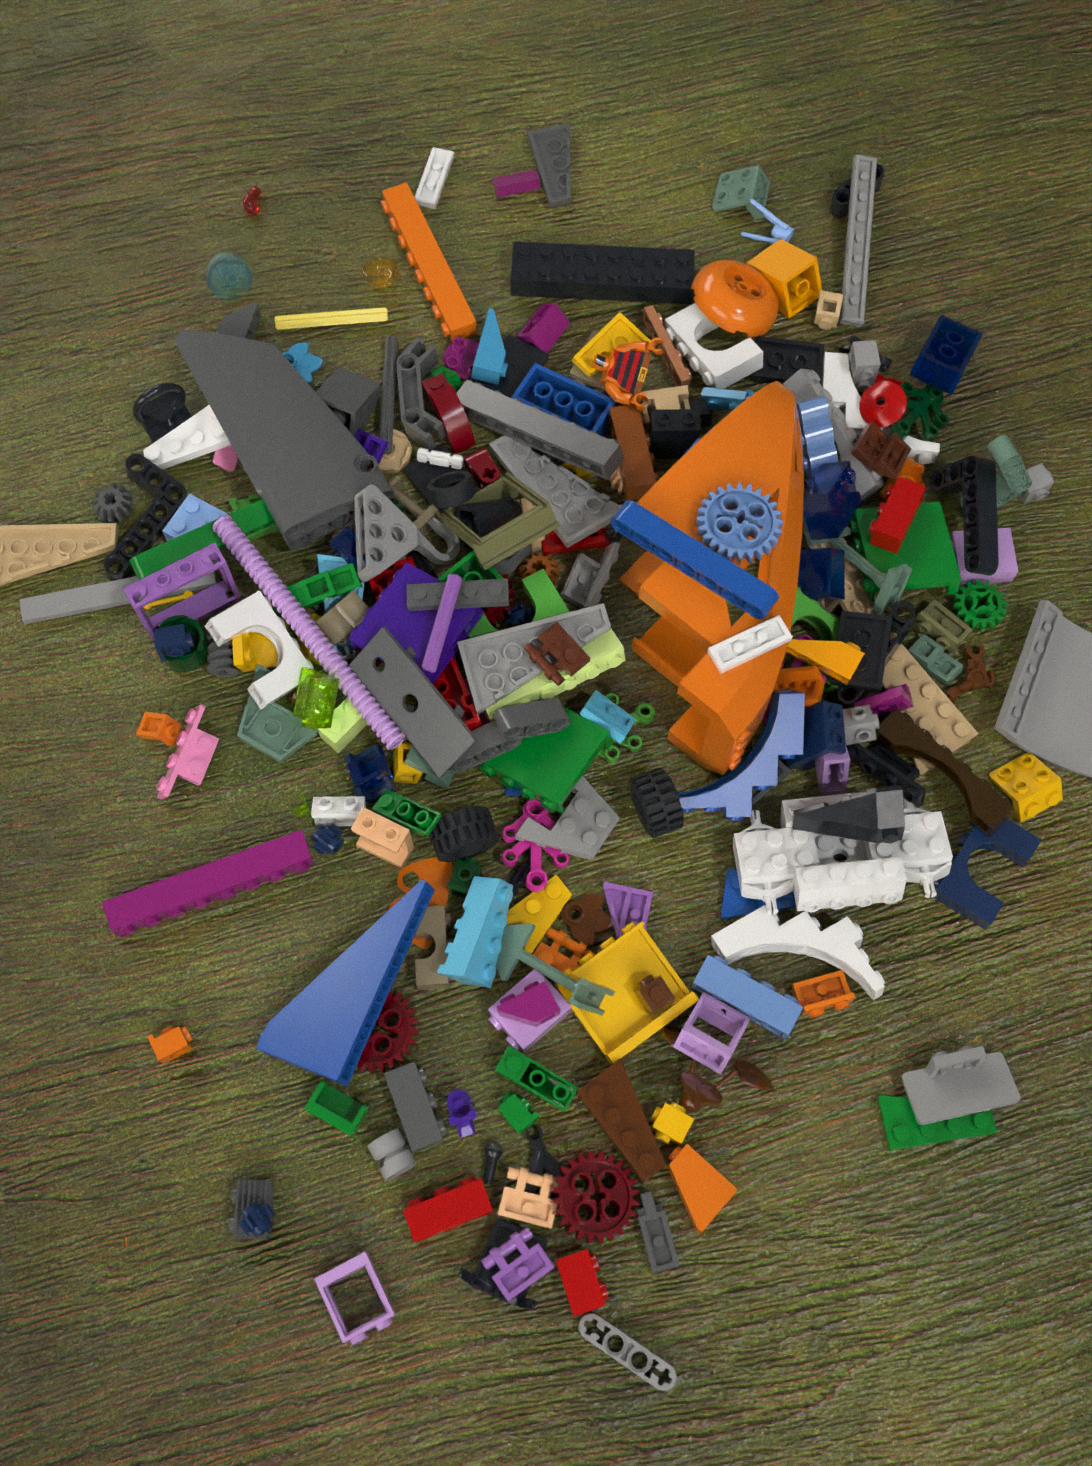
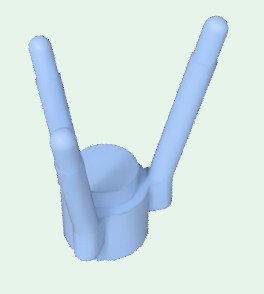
M751 199L750 203L764 213L763 216L775 225L771 233L774 239L747 232H742L741 236L774 244L779 239L789 242L795 229L782 222L754 199Z

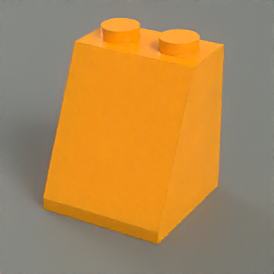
M779 239L746 262L747 265L763 274L771 283L778 298V309L788 319L819 298L822 285L817 257L782 239Z

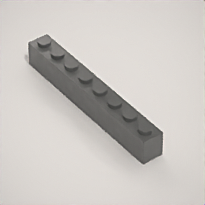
M466 380L456 393L468 420L606 480L610 479L624 460L621 446L616 440L604 438L593 430H585L574 422L564 421L555 414L545 413L536 406L526 405L517 398L507 397L498 390L493 391L486 388L481 383Z

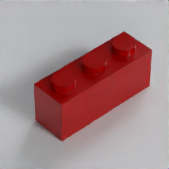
M898 477L895 485L890 484L885 497L888 500L886 503L881 502L877 512L879 518L878 520L873 519L868 533L872 534L870 539L871 545L895 554L898 553L923 501L926 486L902 477Z
M475 1176L460 1181V1187L450 1190L448 1186L433 1192L434 1197L424 1201L423 1197L408 1202V1208L403 1209L414 1243H419L493 1213L482 1179L476 1180Z

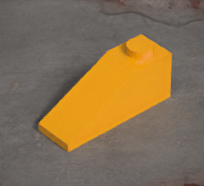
M796 639L789 641L786 651L788 654L811 666H817L820 671L846 685L865 654L860 651L861 648L851 642L846 644L842 641Z

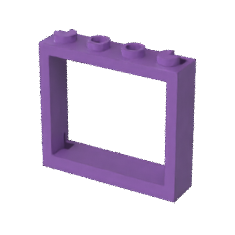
M216 543L123 588L153 643V630L160 628L161 623L169 617L184 615L200 622L242 600L228 565ZM219 569L222 581L148 618L143 609L144 606ZM232 591L234 596L227 598L226 593ZM142 596L144 600L139 602L138 598Z

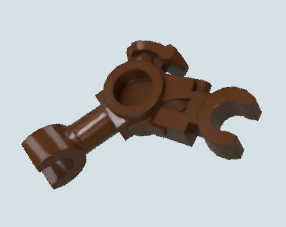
M967 645L965 648L964 656L967 659L965 663L967 675L962 684L956 685L947 691L948 694L946 696L952 703L969 690H980L984 687L988 689L993 688L995 672L993 670L985 672L986 662L981 661L985 653L983 645L978 647V654L972 653L970 645Z

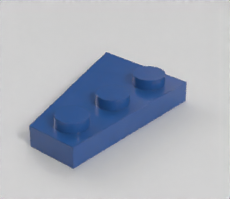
M727 869L720 920L739 916L745 917L758 908L766 906L763 900L742 897L737 870ZM793 891L776 898L778 911L796 908Z

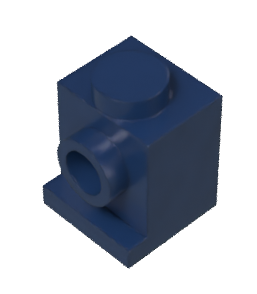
M184 624L153 630L156 652L162 662L167 661V656L180 657L187 652H191V647L195 646L193 634L186 630Z

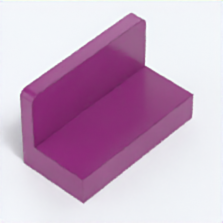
M555 303L541 304L516 338L526 343H533L536 348L548 353L569 326L570 321Z

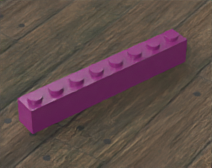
M302 830L102 901L110 931L116 936L126 937L134 934L135 930L141 927L151 928L157 926L163 919L182 917L186 914L185 911L194 908L197 910L204 909L211 905L210 902L218 899L222 901L235 897V893L240 891L256 890L262 883L268 881L278 882L284 879L287 874L305 872L310 869L309 866L314 865V861Z

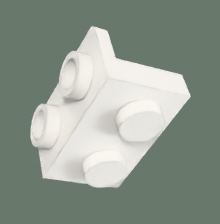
M365 796L313 797L311 816L315 820V826L323 824L330 826L332 823L336 826H353L362 808H366Z

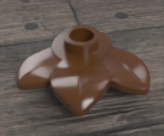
M587 894L579 901L569 902L563 907L562 919L566 925L571 927L572 935L577 941L586 945H593L595 940L594 933L604 932L612 927L613 923L610 917L600 910L604 897L597 894ZM577 911L580 916L577 919H573L570 917V913Z

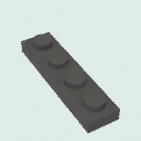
M508 579L462 581L454 609L509 606ZM446 582L407 584L408 611L438 610Z

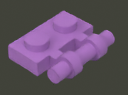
M527 1227L519 1233L515 1232L510 1235V1240L499 1248H492L488 1251L489 1255L481 1260L486 1270L495 1264L501 1270L492 1276V1279L507 1302L554 1269L553 1264L539 1243L531 1249H528L525 1242L533 1237ZM518 1249L521 1256L508 1265L504 1258Z

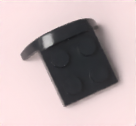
M497 1218L475 1273L472 1274L460 1268L458 1276L467 1284L494 1298L520 1308L534 1310L537 1307L538 1301L526 1297L530 1286L507 1302L492 1279V1276L501 1270L497 1264L486 1270L481 1262L482 1259L489 1255L488 1251L492 1248H499L510 1240V1235L524 1230ZM532 1233L533 1237L525 1242L528 1249L539 1243L543 1251H545L548 1240ZM516 1249L507 1255L504 1260L509 1265L520 1257L521 1254Z

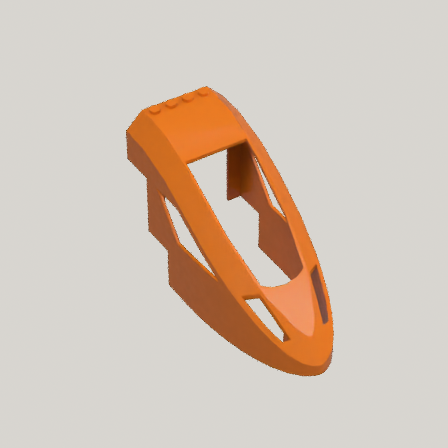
M778 381L761 388L731 411L685 453L637 502L640 506L701 543L704 535H697L699 527L696 526L699 507H701L702 500L708 498L710 491L716 494L718 486L726 491L727 483H730L733 489H736L738 482H741L743 489H746L749 484H752L753 492L761 488L760 495L762 497L770 494V503L777 502L775 511L782 512L779 520H782L783 524L780 529L782 533L776 547H772L769 555L763 552L762 559L759 561L757 578L775 589L779 595V599L766 617L760 620L745 612L731 627L727 603L724 598L649 551H646L619 579L623 585L661 615L640 639L636 637L633 639L631 650L678 687L677 693L692 705L669 729L667 739L702 768L722 775L728 769L733 771L739 765L746 747L759 730L789 642L722 674L719 673L707 650L709 647L777 615H780L789 632H791L797 592L804 497L802 433L795 394ZM725 507L728 510H734L732 507ZM718 529L719 531L724 533L728 532L725 529ZM710 543L703 544V545H705L706 547L709 548V544H710ZM736 558L732 562L743 570H746L751 564L747 562L746 558H742L740 564L737 563Z

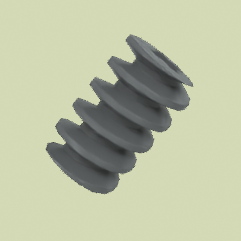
M207 631L208 672L219 677L237 676L239 670L234 668L232 640L218 647Z

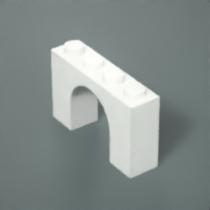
M696 303L666 318L665 330L671 340H673V344L680 351L681 356L689 361L691 368L694 371H698L707 386L724 389L763 368V351L750 337L723 351H711L701 347L697 341L719 326L709 320Z
M260 590L214 616L205 625V628L218 647L246 632L260 633L269 638L274 644L278 655L276 668L253 682L247 688L261 710L296 689L299 685L309 681L316 674L313 664L308 658L303 656L299 643L289 635L285 622L281 617H277L272 609L271 602L266 596L262 595Z

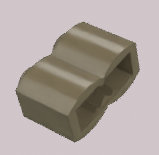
M353 590L317 620L315 625L320 627V631L324 632L325 637H328L334 646L337 643L343 646L350 639V632L362 623L369 608Z

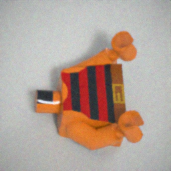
M654 338L651 342L633 341L620 344L613 348L607 357L595 354L592 367L603 371L600 383L605 386V390L614 402L628 406L635 405L638 411L645 410L644 405L638 403L640 401L649 402L647 395L641 393L652 356L649 352L653 351L656 355L663 354L662 349H655L657 344H664L661 338Z

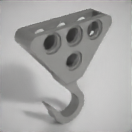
M370 484L355 495L357 575L361 581L367 582L412 550L420 552L432 563L439 565L446 564L458 555L460 550L458 536L437 519L432 518L427 523L446 541V554L437 551L422 535L418 527L375 485ZM362 507H364V517L361 514ZM363 530L365 531V540L362 538ZM364 553L366 555V564L363 561Z

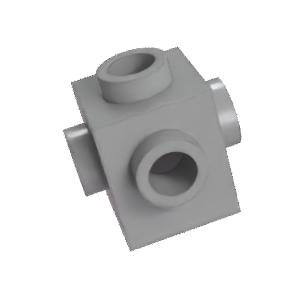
M869 704L843 709L846 745L876 740L875 729L880 728L877 714H872Z

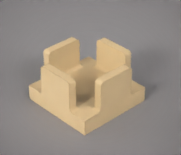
M687 385L641 392L646 394L649 402H639V404H643L645 407L644 411H640L645 416V427H643L645 433H649V425H652V410L690 409Z

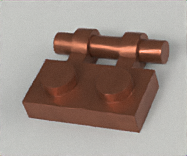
M555 622L537 637L538 642L542 645L540 648H536L531 642L524 647V650L530 655L529 659L534 664L537 663L544 671L545 677L548 680H553L557 686L565 681V678L560 674L563 670L572 677L590 662V657L558 622ZM550 654L557 663L552 665L545 656Z

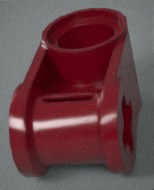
M483 447L463 458L467 471L481 489L500 479L499 468L493 462L486 448Z

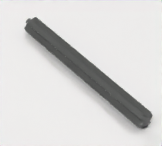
M387 336L385 338L379 438L389 443L384 454L388 455L392 452L396 363L398 355V338L396 336Z

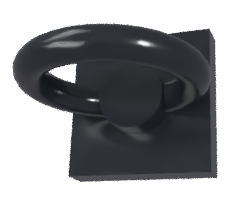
M161 383L149 388L137 398L133 406L134 418L142 424L152 443H155L192 417L184 404L186 400L185 391L180 385L175 383ZM165 393V394H163V395H161V396H159V397H157V398H155V399L149 401V400L152 399L153 397H155V396H157V395H159V394Z

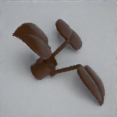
M664 1026L660 1030H662L666 1041L673 1047L682 1028ZM692 1058L689 1072H683L681 1075L685 1091L679 1099V1104L691 1113H697L702 1105L720 1104L723 1098L718 1089L733 1076H739L743 1083L757 1089L774 1090V1086L762 1070L754 1064L743 1060L735 1061L733 1064L735 1069L729 1072L716 1085H712L694 1074L697 1060Z

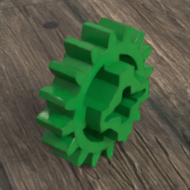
M977 579L974 585L968 581L964 587L961 586L953 598L955 603L952 610L958 611L956 617L962 618L963 622L969 624L973 630L975 627H979L980 632H983L987 626L991 631L995 624L999 625L1007 613V610L1004 608L1008 602L1001 600L1005 594L1004 592H996L998 589L997 585L991 588L989 587V581L982 585L980 580Z

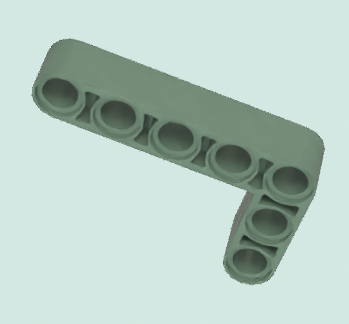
M1007 435L997 437L987 446L988 452L999 472L996 474L997 508L1020 495L1032 485L1023 460ZM962 496V497L959 499L958 502H959L960 506H961L962 509H963V496Z

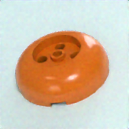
M716 260L705 265L695 276L691 289H694L695 303L709 320L722 329L734 334L737 330L746 333L747 337H756L767 333L775 323L778 315L776 292L766 277L750 265L736 260Z

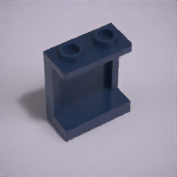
M821 701L804 709L803 755H795L794 759H786L787 767L807 771L813 768L812 761L829 753L840 755L846 753L842 705Z

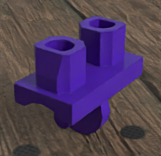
M463 1089L451 1091L447 1097V1112L450 1125L456 1124L460 1138L476 1133L473 1119L477 1118L473 1101H470L469 1094Z

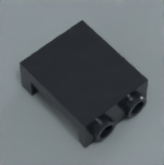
M652 410L649 453L653 452L654 459H680L686 450L690 449L695 440L700 438V410Z

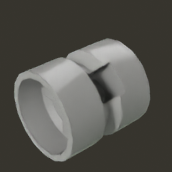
M394 1129L380 1136L367 1146L374 1160L380 1161L378 1168L385 1181L394 1179L417 1164L411 1151L404 1149L406 1142L399 1129Z

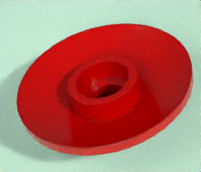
M880 381L874 383L865 390L860 399V414L868 424L873 421L879 428L890 427L904 415L907 407V397L903 389L894 382ZM885 399L883 405H877L878 400Z

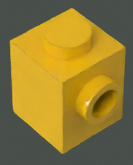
M665 1102L662 1109L658 1106L656 1107L649 1121L654 1123L651 1130L656 1132L655 1138L666 1144H669L671 1141L680 1146L694 1118L685 1114V1108L679 1104L672 1102L669 1105Z

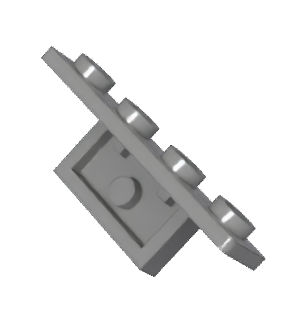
M614 542L607 546L599 563L583 553L579 554L560 597L580 609L597 605L602 597L601 589L610 578V568L619 557L618 549L620 544Z

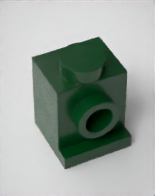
M465 857L464 861L457 859L450 881L447 884L448 893L466 898L474 876L481 877L483 873L482 867L478 866V861ZM467 872L470 873V876L467 879H463L461 873Z

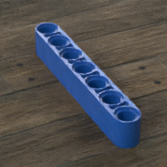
M626 500L610 521L612 527L617 532L756 619L763 620L779 599L778 593L771 586L631 500Z

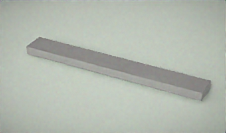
M857 154L853 158L842 286L843 299L839 323L862 327L865 315L877 158Z
M215 571L163 597L181 594L185 591L209 588L217 584ZM135 576L19 599L22 622L29 624L130 604L123 588L139 581V579ZM142 596L138 598L139 602L144 600Z

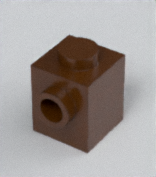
M652 975L647 976L638 982L640 987L634 991L648 1014L656 1012L675 999L661 975L654 978Z

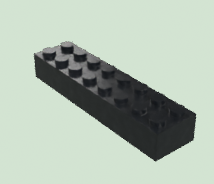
M513 241L510 279L511 296L691 304L695 250Z

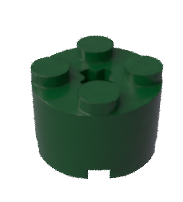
M184 615L169 617L160 625V628L184 624L186 630L193 634L195 646L191 647V652H187L180 657L167 656V661L164 662L177 673L189 672L199 668L207 662L208 656L207 647L209 644L202 626L195 619L193 620Z

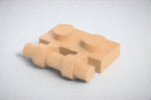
M509 1167L507 1178L517 1180L515 1189L504 1186L497 1214L551 1229L555 1217L552 1213L557 1209L558 1204H551L550 1200L552 1199L548 1198L551 1188L558 1187L559 1185L553 1180V1175L544 1173L542 1176L529 1172L527 1168L520 1167V1169ZM526 1183L539 1186V1195L525 1192Z

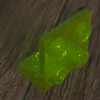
M307 667L301 668L293 715L303 719L302 727L308 729L331 728L339 678Z

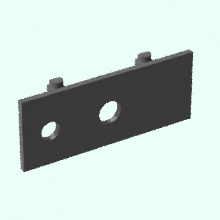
M382 627L349 666L440 778L478 739L461 720L465 713L459 705L452 709L413 661L417 654L412 647L404 650L386 627ZM378 657H381L385 662L383 671H379L376 667L375 661ZM408 694L414 695L418 700V708L415 712L407 709L405 705V698Z

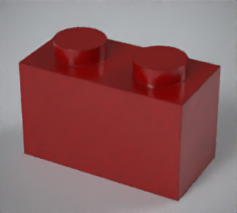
M588 1249L556 1260L573 1317L606 1306L605 1299L609 1298L604 1281L598 1282L595 1271L600 1270L595 1253L589 1254Z

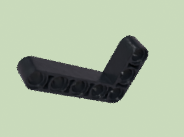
M131 454L127 457L125 463L126 473L131 481L155 497L156 500L106 558L104 564L105 572L111 581L124 579L131 573L133 568L129 560L149 550L163 534L162 531L187 498V490L182 483L141 454ZM133 465H140L143 469L133 471L131 467ZM153 479H160L162 484L156 486L150 482ZM173 493H179L182 495V497L178 500H174L170 497V495ZM161 510L165 511L167 516L159 518L155 513ZM149 528L153 532L148 536H144L140 531ZM130 546L138 549L134 554H128L125 550ZM117 564L123 568L120 572H112L110 570L111 566Z
M968 456L934 470L929 478V486L932 490L949 494L962 491L965 569L970 573L991 576L997 571L999 564L996 466L990 459Z

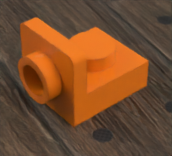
M145 712L136 735L144 739L161 741L167 746L173 747L182 725L167 714Z

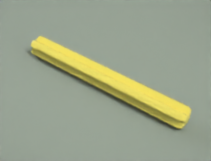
M386 307L279 315L275 316L276 329H291L387 321L388 311Z

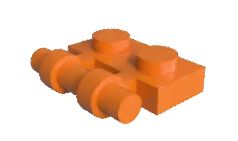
M550 927L545 936L554 940L551 947L541 942L533 955L563 972L569 967L574 971L580 966L578 961L592 951L587 949L588 946L582 942L579 944L567 937L568 934L564 931H557ZM561 946L574 952L571 959L558 952Z

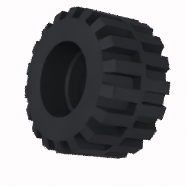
M660 767L631 777L630 790L632 799L645 831L652 838H656L681 829L684 824L683 810L676 788L668 773Z
M483 806L465 807L443 815L429 834L437 859L442 862H457V859L464 860L465 857H475L489 850L499 840L489 808Z

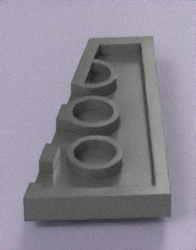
M570 123L529 131V144L549 208L571 204Z

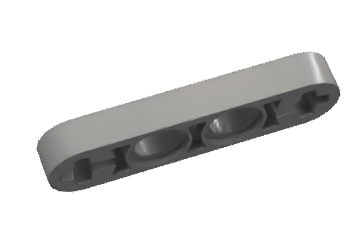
M587 1314L580 1320L579 1332L584 1339L661 1391H667L675 1385L677 1377L671 1365L595 1314ZM593 1319L597 1320L596 1327L601 1331H604L605 1326L610 1328V1331L603 1338L602 1345L596 1342L600 1338L596 1333L592 1332L590 1335L585 1333L587 1328L584 1326V1322L586 1320L588 1322H591ZM612 1335H618L623 1340V1348L619 1352H611L607 1347L608 1338ZM637 1351L644 1352L647 1356V1364L642 1369L634 1368L631 1363V1357ZM653 1359L658 1362L654 1366L656 1369L662 1372L665 1368L669 1370L668 1376L671 1378L669 1384L663 1382L662 1385H659L657 1383L659 1380L658 1376L652 1372L650 1378L644 1375L651 1368Z

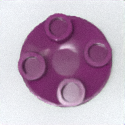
M456 337L444 352L446 368L457 372L460 379H472V370L479 343L474 340Z

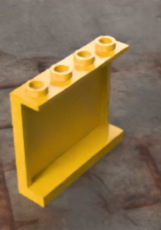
M632 921L621 929L622 936L616 940L610 937L599 945L602 950L596 955L590 952L578 961L581 965L574 971L570 967L563 971L564 974L576 981L584 978L615 991L613 996L606 994L599 1008L605 1011L603 1016L575 1007L569 1003L572 991L559 983L554 984L559 993L570 1004L572 1011L610 1064L624 1057L699 1001L695 993L687 989L644 929L643 925L645 924L643 921L637 925ZM652 975L654 978L661 975L675 999L656 1012L648 1014L634 991L640 987L638 982L647 976Z

